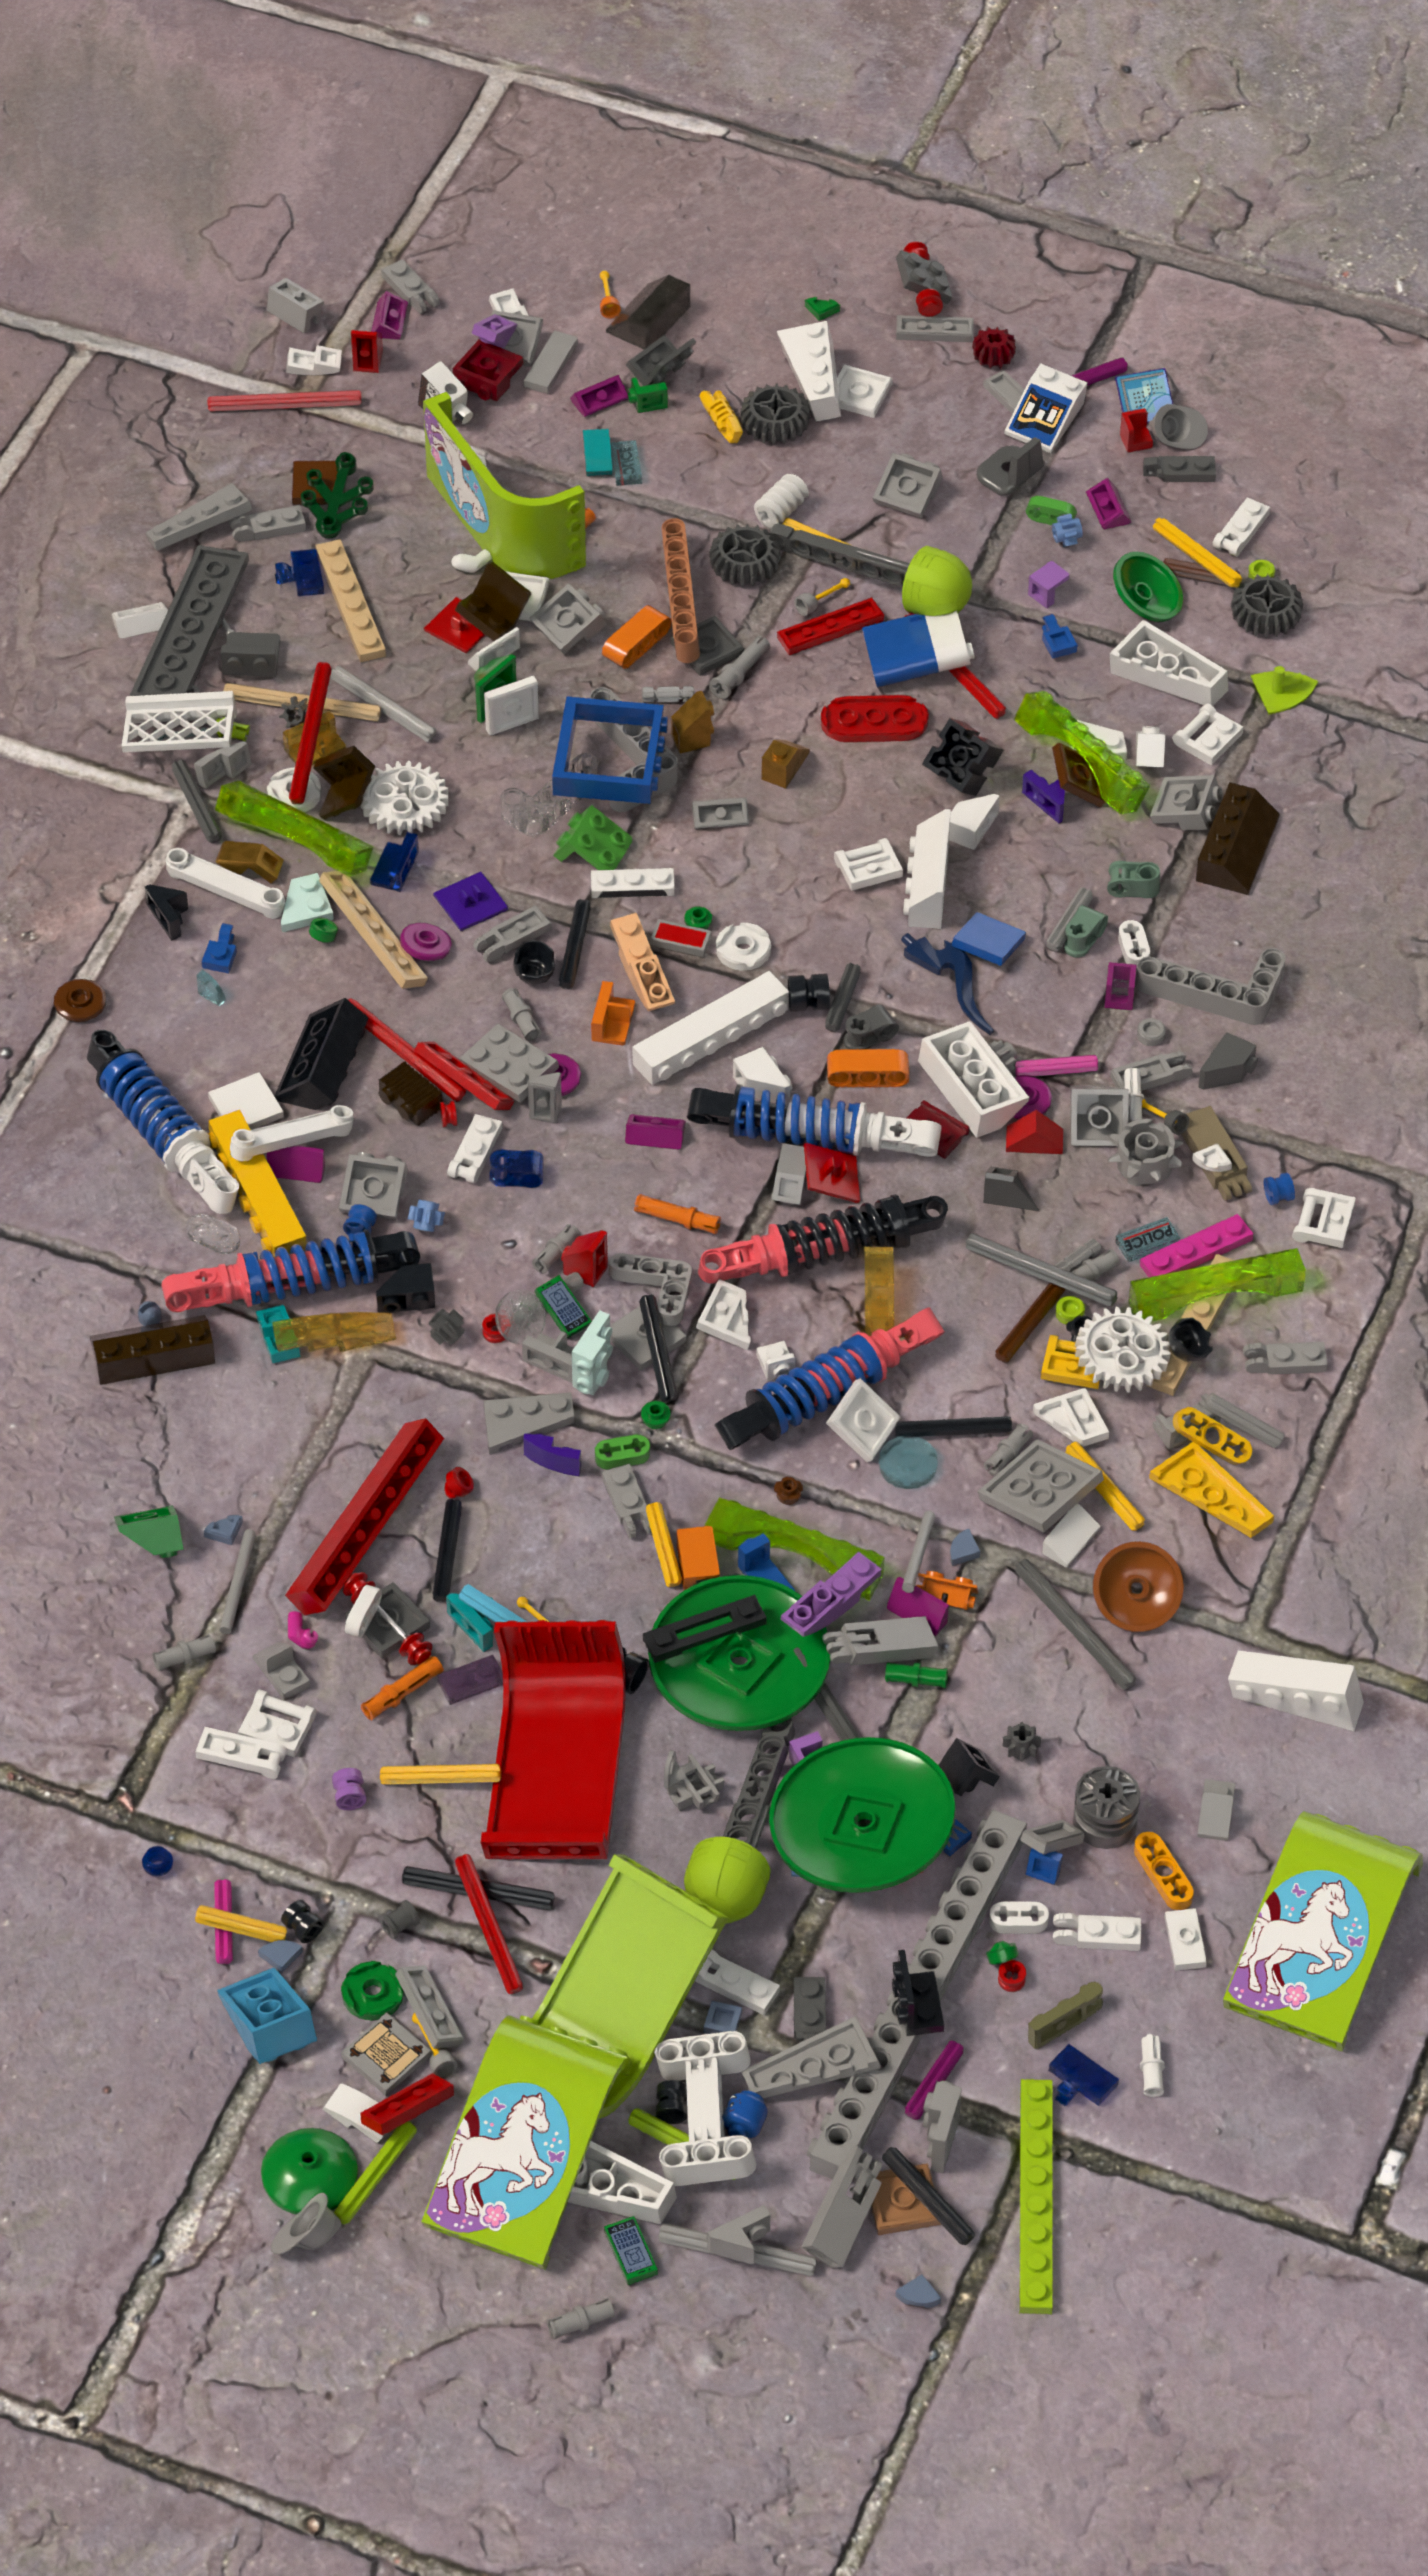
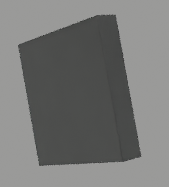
M713 616L697 624L700 657L696 661L689 663V665L701 676L738 658L743 653L744 647L718 618ZM671 636L670 643L675 648L674 637Z

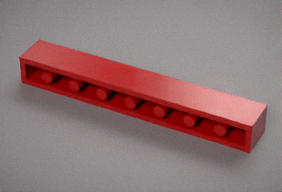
M426 1418L407 1422L402 1426L285 1594L304 1616L327 1610L445 1439Z

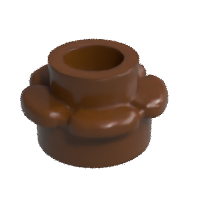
M784 1477L774 1485L777 1499L786 1505L798 1502L803 1491L802 1483L798 1480L796 1481L793 1477Z

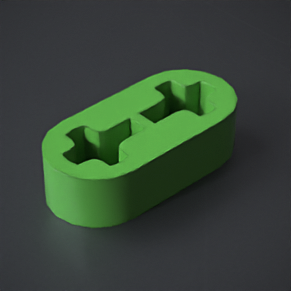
M1043 496L1032 497L1026 508V515L1031 520L1048 525L1058 523L1057 517L1063 516V514H1071L1072 519H1075L1077 515V510L1072 504Z
M629 1435L603 1440L595 1447V1462L597 1466L605 1470L630 1464V1466L645 1463L650 1457V1442L642 1435ZM633 1447H638L641 1452H635ZM609 1452L612 1457H606L604 1453Z

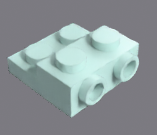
M600 1310L572 1351V1385L581 1393L594 1395L599 1386L603 1387L609 1377L607 1361L613 1350V1346L610 1344V1337L613 1331L610 1327V1314Z

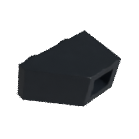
M431 1263L400 1267L376 1291L377 1313L422 1311L435 1308V1290Z

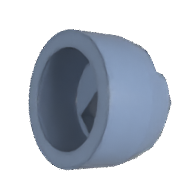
M145 1301L140 1305L138 1320L142 1325L157 1324L161 1321V1309L157 1303Z

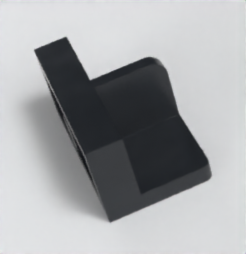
M958 1738L955 1739L938 1764L947 1776L952 1790L959 1796H962L965 1791H973L980 1780L994 1787L1000 1778L980 1749Z

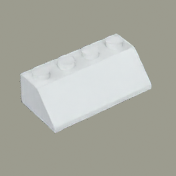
M944 809L917 825L916 837H910L909 853H914V857H908L907 873L912 874V878H906L905 894H910V899L904 898L903 915H908V927L941 929L951 809Z
M971 1021L922 1038L918 1062L965 1124L969 1126V1129L976 1138L1001 1129L1029 1101V1096Z

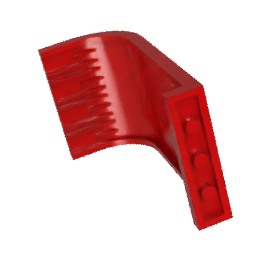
M511 1620L495 1622L494 1635L500 1652L503 1672V1709L495 1763L500 1765L501 1779L499 1782H493L487 1830L481 1834L480 1843L485 1859H608L626 1696L624 1655L616 1621L579 1622L569 1620L566 1622H548L539 1620L536 1622H518Z

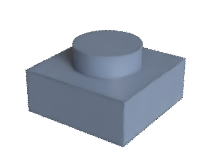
M712 2000L704 2024V2033L737 2031L742 2016V2007Z

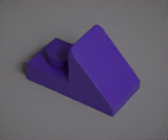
M1033 770L1023 774L1022 793L1058 824L1063 821L1065 790L1060 788L1059 779L1049 785L1045 778L1037 775Z

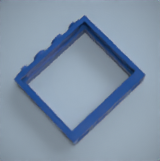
M566 696L552 775L553 795L651 804L652 792L658 791V777H655V773L661 772L662 757L658 755L659 753H664L665 737L662 736V732L667 733L668 716H664V705ZM577 720L652 726L643 779L568 772Z

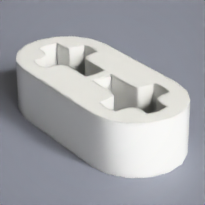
M1134 920L1123 922L1119 927L1118 935L1121 951L1126 964L1137 965L1141 958L1150 957L1147 937L1142 924ZM1129 933H1132V935L1135 936V939H1131ZM1133 950H1137L1140 957H1137Z
M367 1584L363 1587L348 1615L345 1633L358 1638L364 1635L379 1607L382 1589Z
M1035 1901L998 1902L992 1906L989 1915L990 1927L995 1932L1001 1934L1041 1933L1047 1928L1049 1920L1047 1907ZM1000 1914H1006L1007 1921H1001ZM1031 1914H1037L1038 1921H1032Z

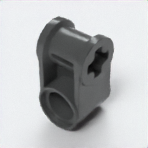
M875 1005L847 1019L846 1030L848 1033L844 1037V1045L847 1049H867L892 1039L897 1034L899 1025L883 1005Z

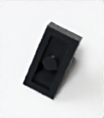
M151 884L144 886L146 905L170 940L181 937L180 925L183 924L180 913L188 910L187 893Z

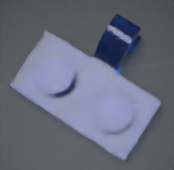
M317 549L290 551L292 566L284 562L275 564V580L277 584L295 581L297 596L324 594V584Z
M1070 2044L1049 2064L1048 2071L1062 2080L1056 2088L1059 2094L1055 2097V2100L1063 2106H1067L1078 2092L1099 2106L1116 2089L1119 2083V2078Z

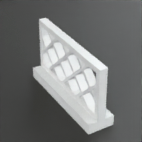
M233 691L126 696L125 705L127 712L121 746L122 752L230 747L233 721L237 716ZM225 716V718L221 721H215L217 720V718H223ZM206 723L212 726L204 732L198 729ZM178 725L185 727L178 733L172 731ZM152 726L158 729L150 735L145 732ZM218 731L224 734V738H211ZM191 733H193V734H195V735L197 736V737H195L194 739H189V740H185V739H184L186 736H188V735L191 734ZM164 734L170 737L166 741L157 740ZM138 735L143 738L139 742H130Z

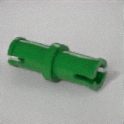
M887 1662L885 1682L912 1684V1687L919 1688V1685L946 1688L948 1668L922 1667L921 1663H914V1666Z

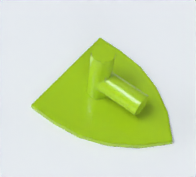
M1276 666L1274 671L1250 676L1268 715L1283 712L1301 704L1313 693L1318 684L1317 680L1300 672L1285 671V668L1282 666Z

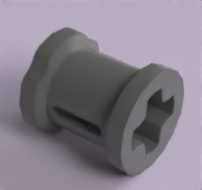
M403 1900L401 1906L389 1914L383 1913L379 1915L382 1928L392 1940L396 1939L398 1933L407 1927L420 1924L418 1913L408 1900Z

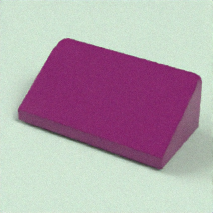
M386 291L377 302L371 332L382 333L383 339L400 340L408 302Z
M619 375L575 392L570 397L572 403L583 417L629 399Z
M1108 477L1086 491L1103 529L1132 523L1117 488Z
M631 1114L626 1123L625 1143L679 1150L683 1143L686 1121Z
M291 1146L267 1152L266 1160L276 1178L314 1183L322 1182L325 1171L324 1149Z
M898 1577L890 1594L887 1609L901 1618L926 1616L933 1635L937 1636L948 1623L949 1605L917 1586L914 1587L911 1593L903 1591L904 1579Z

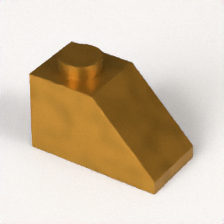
M773 740L762 756L761 780L786 789L809 755L810 749L787 740Z

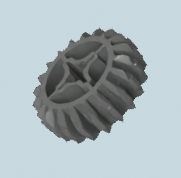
M766 383L765 388L757 387L755 392L749 391L748 396L744 398L740 416L743 428L746 429L748 435H753L754 440L761 438L763 444L767 441H772L774 445L777 441L785 444L787 439L794 441L796 436H802L804 430H807L809 425L810 411L808 400L805 399L804 393H798L797 388L789 389L788 385L779 387L777 383L775 386L770 387Z
M737 524L735 529L727 527L725 532H719L717 538H713L709 551L710 564L716 576H721L723 582L730 580L732 585L740 583L742 588L744 584L750 583L754 586L755 582L763 584L765 578L771 579L773 573L777 572L779 562L781 561L779 542L776 541L774 535L768 534L767 529L760 531L758 525L754 528L749 527L748 524L746 527H740Z
M1257 574L1254 579L1247 577L1245 583L1240 582V586L1233 593L1231 609L1233 620H1237L1238 627H1244L1246 632L1254 631L1255 636L1259 633L1264 634L1267 638L1269 634L1278 637L1280 632L1287 634L1289 629H1294L1297 622L1301 619L1303 603L1301 592L1297 591L1296 585H1290L1288 579L1282 581L1279 575L1271 578L1268 574L1266 577H1260Z

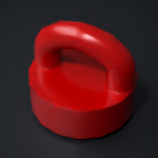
M455 1467L446 1474L444 1491L449 1499L465 1497L473 1491V1479L465 1469Z

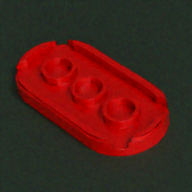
M907 695L843 696L831 700V704L827 705V707L825 705L821 711L822 730L827 736L840 742L909 741L921 736L928 726V710L923 703L921 705L916 702V698Z

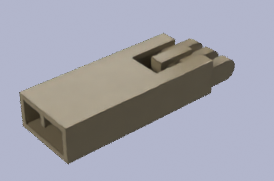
M1208 1106L1187 1113L1189 1126L1181 1135L1191 1152L1195 1153L1218 1143L1232 1162V1169L1224 1172H1213L1202 1168L1212 1187L1219 1190L1225 1201L1232 1198L1230 1190L1235 1197L1241 1196L1242 1190L1240 1186L1246 1194L1252 1192V1186L1247 1179L1248 1167L1212 1107Z

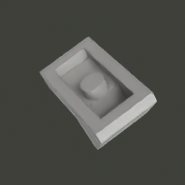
M277 1642L253 1655V1660L284 1701L310 1688V1680L295 1662L293 1647L290 1644Z
M1205 1779L1197 1837L1228 1841L1236 1783Z
M763 2205L708 2231L707 2249L709 2252L744 2263L754 2264L755 2250L750 2240L757 2241L770 2231L771 2214L766 2206Z

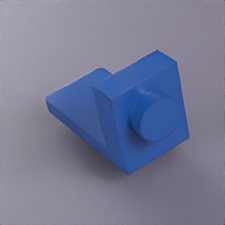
M764 1533L755 1538H749L738 1546V1567L744 1575L773 1580L795 1591L771 1561L770 1540Z

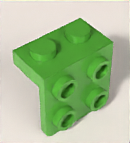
M591 805L583 813L577 812L567 824L570 826L568 832H563L558 838L556 844L559 847L553 856L562 862L575 851L597 870H615L632 843V837Z

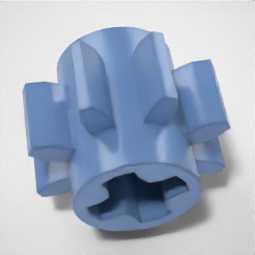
M1071 514L1057 517L1058 523L1052 524L1055 542H1062L1063 547L1078 544L1077 538L1083 537L1079 518L1072 519Z
M418 1199L417 1206H410L407 1219L414 1220L413 1228L434 1232L435 1225H443L445 1212L438 1211L439 1203Z

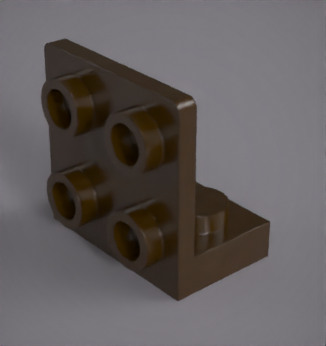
M491 561L487 564L473 593L460 601L455 611L491 640L496 641L513 630L531 596V592Z

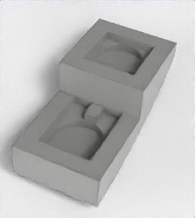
M244 741L216 750L194 763L198 785L205 789L224 775L234 778L252 765L248 743Z

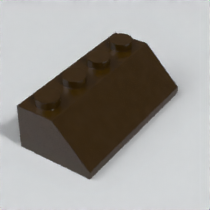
M1229 782L1198 858L1196 882L1249 895L1280 818V813L1255 788Z
M205 1315L90 1336L100 1385L215 1364L213 1339L209 1322Z

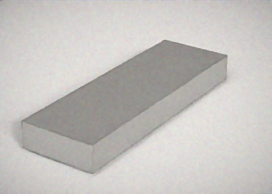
M897 315L896 340L973 342L974 318Z
M554 330L525 377L524 387L548 394L576 348L578 337Z
M425 1965L400 1967L395 1975L433 2049L460 2046L464 2038Z

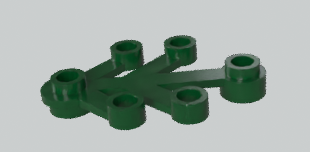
M349 452L340 453L335 460L337 476L332 492L323 482L320 470L311 469L306 474L308 485L314 487L328 504L327 512L317 503L314 491L305 490L301 493V504L308 508L316 517V530L322 537L327 539L336 537L341 531L343 523L358 515L361 516L367 513V500L360 496L370 494L374 490L373 480L370 477L364 476L358 480L356 487L344 493L348 476L354 474L357 470L356 458ZM352 501L351 508L338 514L340 507ZM363 505L362 508H357L356 506Z

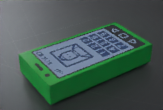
M560 1275L535 1289L534 1293L561 1332L567 1333V1339L591 1324V1319Z
M635 2216L604 2226V2233L627 2285L658 2275L657 2266Z

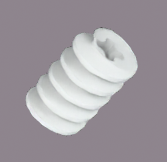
M794 474L782 476L780 481H777L754 504L755 515L759 522L768 529H771L774 524L783 523L785 518L789 517L799 505L803 504L804 498L809 496L806 484Z

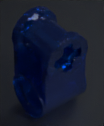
M500 1149L491 1154L489 1162L492 1168L489 1172V1179L492 1184L499 1187L536 1188L543 1183L544 1157L540 1152L536 1150ZM501 1157H504V1164H501Z

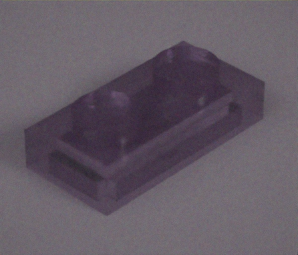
M494 1655L437 1675L438 1684L449 1705L503 1685V1672Z

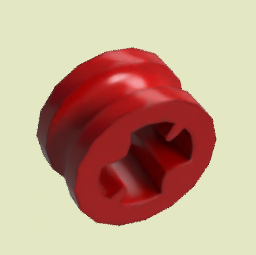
M450 1101L448 1105L440 1102L443 1128L447 1127L448 1124L457 1126L455 1102Z
M490 1314L483 1320L482 1333L486 1341L501 1343L508 1337V1321L504 1316ZM493 1326H499L498 1331H492Z
M1010 1960L1000 1965L998 1969V1983L1000 1987L1008 1992H1016L1024 1987L1026 1983V1968L1020 1961ZM1008 1972H1012V1975H1014V1972L1018 1974V1978L1012 1980V1977L1007 1979L1006 1976Z

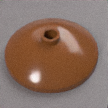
M1135 1541L1115 1547L1103 1557L1094 1574L1093 1595L1098 1609L1110 1623L1126 1631L1146 1632L1162 1626L1176 1613L1183 1597V1577L1178 1564L1167 1551L1152 1543ZM1139 1583L1142 1586V1592L1140 1594L1133 1593L1131 1590L1132 1584Z

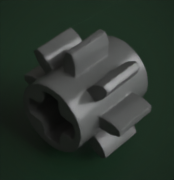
M293 696L290 698L291 705L287 702L281 704L285 710L284 714L279 717L286 720V728L296 725L297 730L303 729V722L305 721L308 707L306 704L307 698L298 702L297 697ZM298 708V715L301 717L296 718V712L293 709Z
M444 1309L440 1310L429 1322V1326L432 1327L429 1331L431 1333L430 1336L439 1345L444 1341L449 1345L455 1343L465 1331L461 1326L464 1324L462 1321L464 1318L455 1309L450 1313Z
M1023 1722L1014 1727L1008 1726L1007 1736H1003L1002 1744L1003 1747L1008 1748V1757L1013 1756L1021 1762L1030 1756L1036 1757L1037 1748L1041 1747V1737L1035 1736V1726L1030 1727Z

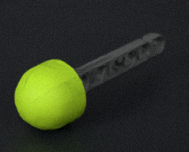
M774 524L768 533L775 536L782 551L793 552L801 557L902 587V603L908 613L926 616H940L956 610L959 613L971 596L972 578L968 567L958 557L944 550L924 546L915 554L911 562L907 563L802 530L794 531V528L782 524Z
M792 1718L763 1729L762 1739L758 1742L737 1803L733 1806L723 1836L710 1837L699 1842L692 1852L685 1872L684 1886L686 1892L729 1917L726 1924L741 1920L755 1911L763 1898L770 1878V1866L766 1858L756 1847L770 1811V1802L788 1755L786 1746H789V1742L793 1740L795 1735ZM787 1725L785 1730L773 1731L777 1726ZM772 1747H778V1748H780V1749H779L777 1752H775V1753H772V1754H767V1753H765L766 1750H768L769 1748H772ZM764 1769L772 1770L768 1775H757ZM748 1814H754V1815H756L752 1820H749V1821H742V1820H741V1818L744 1817L745 1815H748ZM747 1837V1840L743 1842L736 1838Z

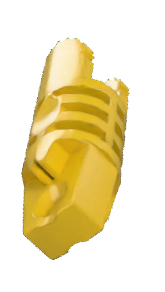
M701 391L699 393L700 400L718 431L729 443H738L743 430L738 417L735 415L722 391H715L714 395L709 391Z

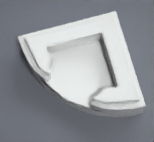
M1218 1143L1193 1153L1192 1160L1203 1169L1213 1172H1224L1232 1169V1162Z

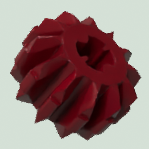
M987 326L986 331L979 330L978 335L974 337L972 345L975 360L980 361L981 366L987 364L991 369L993 366L1001 368L1003 364L1010 365V361L1016 353L1014 335L1009 334L1008 329L1001 331L999 327L991 329Z

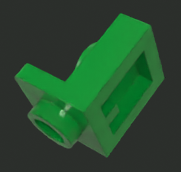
M637 377L631 378V388L627 390L630 404L634 403L637 413L668 408V389L665 382L640 387Z

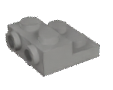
M892 453L874 493L873 502L922 518L930 499H934L943 479L941 469L932 462L922 463L916 461L908 454L898 455Z
M569 583L529 618L532 624L563 654L582 638L588 642L607 625L603 619L606 615L596 603L593 606L588 603L590 598L581 588L575 590Z
M1215 775L1164 777L1150 815L1153 824L1179 823L1181 830H1205L1208 828L1209 822H1213L1215 819L1216 803L1221 802L1223 799L1222 787L1218 785Z
M359 1152L357 1155L349 1154L339 1205L340 1212L349 1213L353 1205L361 1204L373 1209L379 1218L397 1220L400 1198L403 1196L408 1171L406 1163L402 1162V1159L393 1156L379 1159L365 1152Z
M937 2081L934 2093L928 2092L924 2104V2111L926 2113L923 2127L927 2128V2141H930L927 2157L932 2158L931 2171L942 2174L944 2173L960 2121L962 2094L961 2087H957L948 2081Z

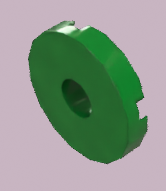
M378 1961L360 1963L351 1968L341 1986L344 2006L354 2016L370 2021L378 2020L386 2012L389 2015L395 2013L402 2004L404 1991L395 1975L397 1970L390 1965H381V1962ZM369 1986H378L381 1989L376 1995H368L364 1992Z

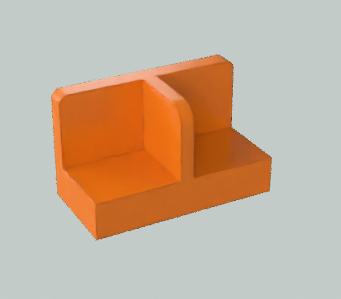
M602 981L591 1022L592 1041L623 1046L626 1043L635 1000L614 997L613 982Z
M712 1526L677 1529V1552L683 1591L696 1585V1580L720 1577Z

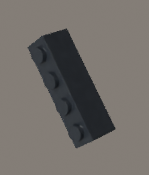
M346 998L309 1014L274 1095L276 1100L313 1110L333 1104L339 1096L338 1090L341 1083L347 1077L348 1066L357 1053L356 1047L359 1040L365 1034L364 1028L369 1018Z

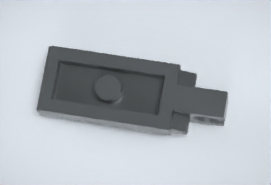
M1159 456L1144 458L1143 477L1162 478L1163 482H1214L1216 480L1215 456Z
M794 1977V2038H796V2041H805L826 2031L825 1977Z

